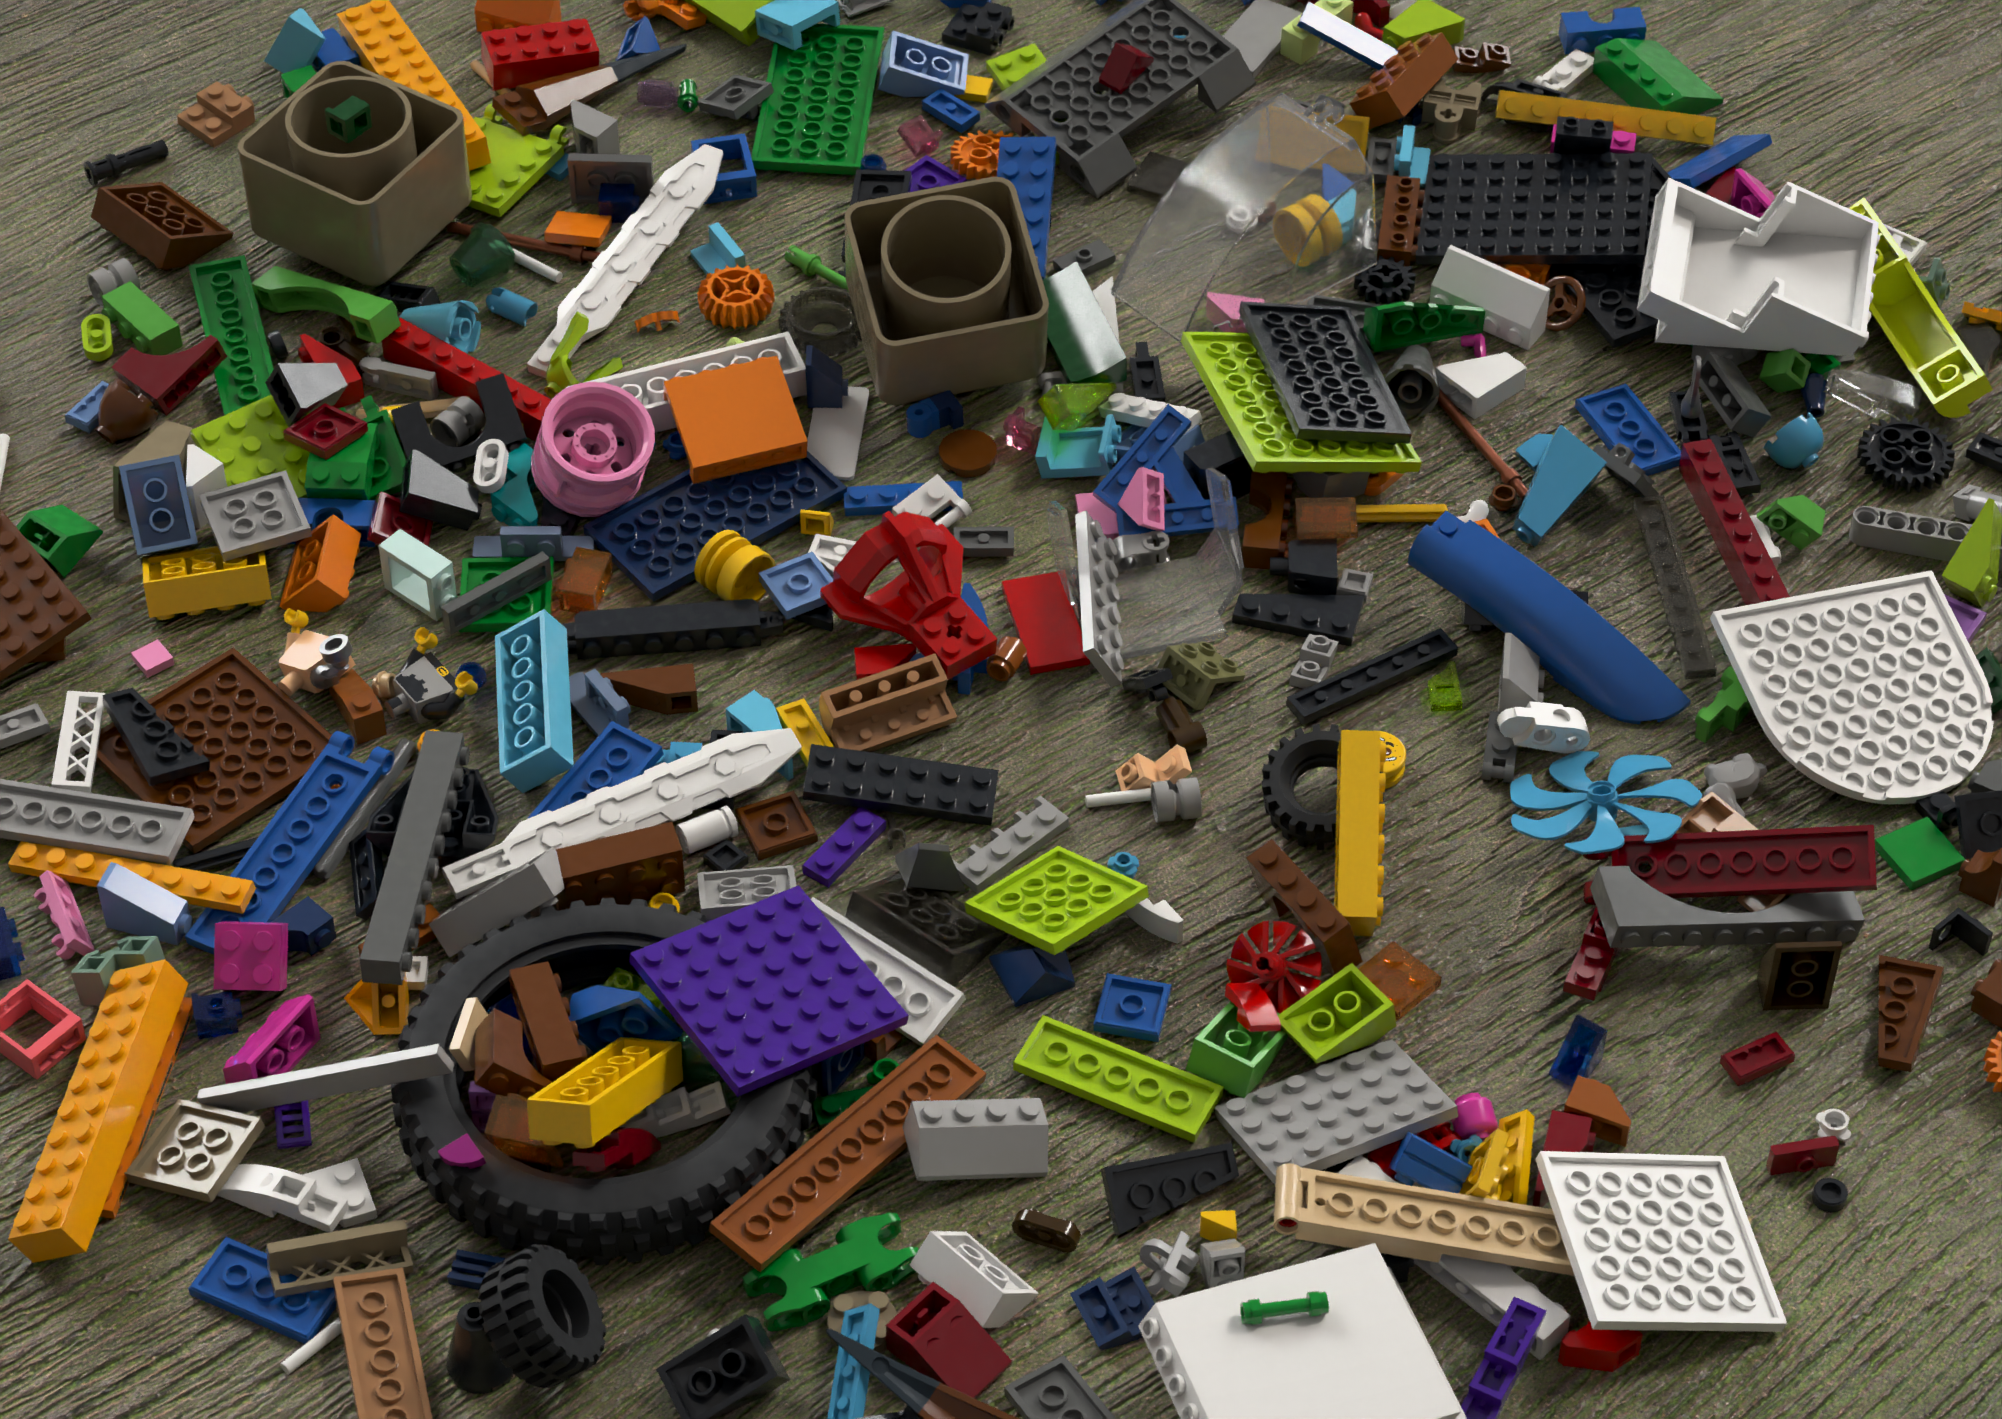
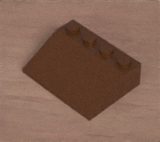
M163 182L99 187L91 218L101 224L103 229L112 232L118 237L119 241L130 245L136 250L137 254L146 257L154 263L156 268L165 271L188 265L230 240L234 234Z

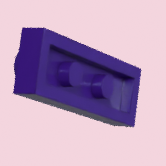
M859 807L802 865L803 874L829 888L886 829V820L865 808Z

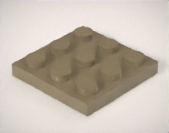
M178 1099L124 1174L129 1183L212 1203L265 1125L260 1117Z

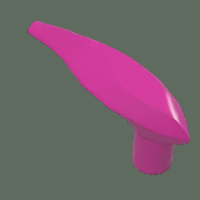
M1482 334L1461 336V346L1474 347L1476 358L1486 356V341Z

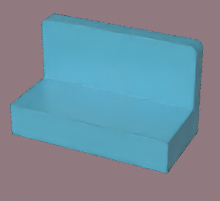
M719 222L708 226L709 243L691 250V257L706 275L707 273L714 274L715 268L723 270L726 265L730 268L736 267L737 264L741 268L746 267L745 254Z

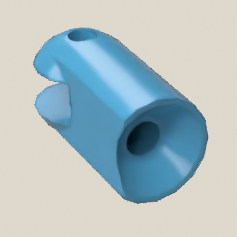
M502 287L494 288L492 294L486 296L485 299L486 306L491 312L526 327L527 319L535 316L538 309L536 302Z

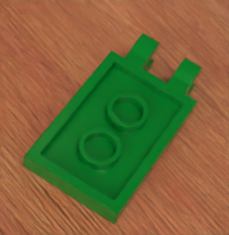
M370 395L360 400L367 415L362 420L367 423L378 424L370 500H376V496L380 491L389 495L401 491L403 467L407 458L387 409L380 411ZM345 407L339 409L347 413Z

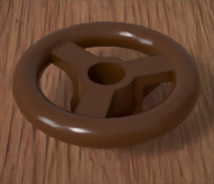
M1557 276L1543 285L1550 288V290L1555 287V297L1552 300V304L1548 307L1545 327L1551 331H1563L1572 327L1582 316L1586 304L1585 291L1575 278ZM1565 284L1575 290L1577 300L1566 294ZM1557 314L1567 320L1554 323L1548 319Z

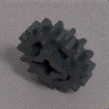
M1379 256L1378 261L1368 258V264L1361 262L1359 269L1355 270L1354 289H1358V296L1365 295V302H1370L1371 300H1374L1375 304L1402 302V298L1409 300L1410 293H1414L1416 274L1412 273L1411 266L1404 267V260L1394 262V257L1392 256L1389 260Z

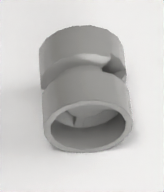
M125 258L109 264L108 270L102 267L87 274L89 289L97 303L103 308L102 296L131 281L136 287L141 288L134 268Z
M461 396L449 405L447 410L441 412L431 421L430 430L434 438L440 443L451 447H460L468 441L469 437L475 435L485 426L486 419L481 408L472 399Z
M1197 777L1178 779L1176 784H1172L1170 780L1151 782V802L1156 823L1174 821L1178 815L1183 820L1201 818L1202 802Z

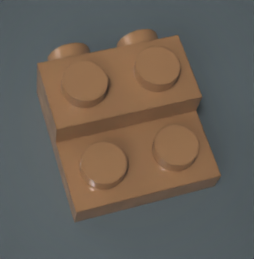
M218 81L197 93L198 103L177 115L179 125L213 148L255 122L253 101L246 95L243 97L237 95L235 89L230 84L222 85Z

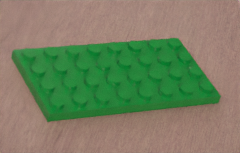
M816 23L801 31L802 47L796 50L774 42L766 82L772 84L774 93L762 101L751 156L754 169L856 175V169L862 170L885 37L884 27L838 25L834 27L829 24Z

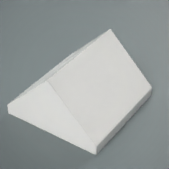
M194 444L187 445L186 490L195 529H200L208 521L200 504L199 495L227 487L223 463Z

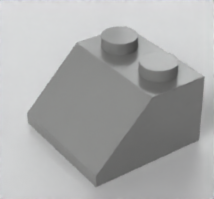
M1505 633L1499 680L1498 712L1514 707L1526 708L1529 701L1543 703L1544 693L1538 692V688L1543 689L1545 677V670H1539L1540 657L1512 633Z

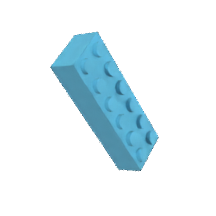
M545 609L495 635L500 774L522 793L574 767L567 629Z

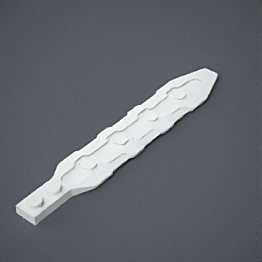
M704 144L663 173L650 190L651 194L636 213L629 216L622 225L621 232L605 251H602L592 263L593 267L577 288H573L559 305L557 326L528 361V372L546 378V371L550 364L551 356L563 339L571 319L577 311L589 319L588 330L570 351L569 359L584 341L610 325L621 311V305L635 287L642 284L651 272L650 268L666 248L673 244L680 235V229L694 211L701 208L714 191L723 158V150Z
M791 728L731 734L702 746L701 750L667 764L664 762L644 770V774L613 787L606 786L587 794L586 798L553 812L548 810L519 822L501 844L443 867V875L457 900L482 889L552 847L555 849L660 825L667 821H677L691 815L692 811L725 797H734L762 785L802 749V746Z

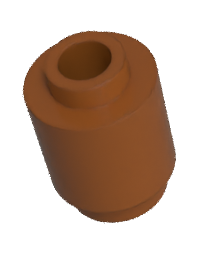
M1010 636L1002 637L999 640L996 653L987 659L986 670L993 679L1006 681L1014 676L1027 655V649L1023 642L1016 637Z

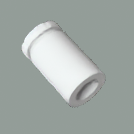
M728 806L676 825L677 837L684 852L688 855L722 842L729 837L737 836L739 833L736 818Z

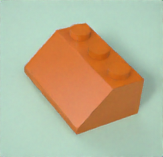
M477 0L474 10L476 29L479 32L562 21L560 0Z
M333 514L311 531V537L298 540L295 545L279 607L283 610L290 608L294 611L299 609L301 611L328 612L336 605H342L349 596L348 586L355 572L353 566L355 558L360 551L358 546L361 533Z

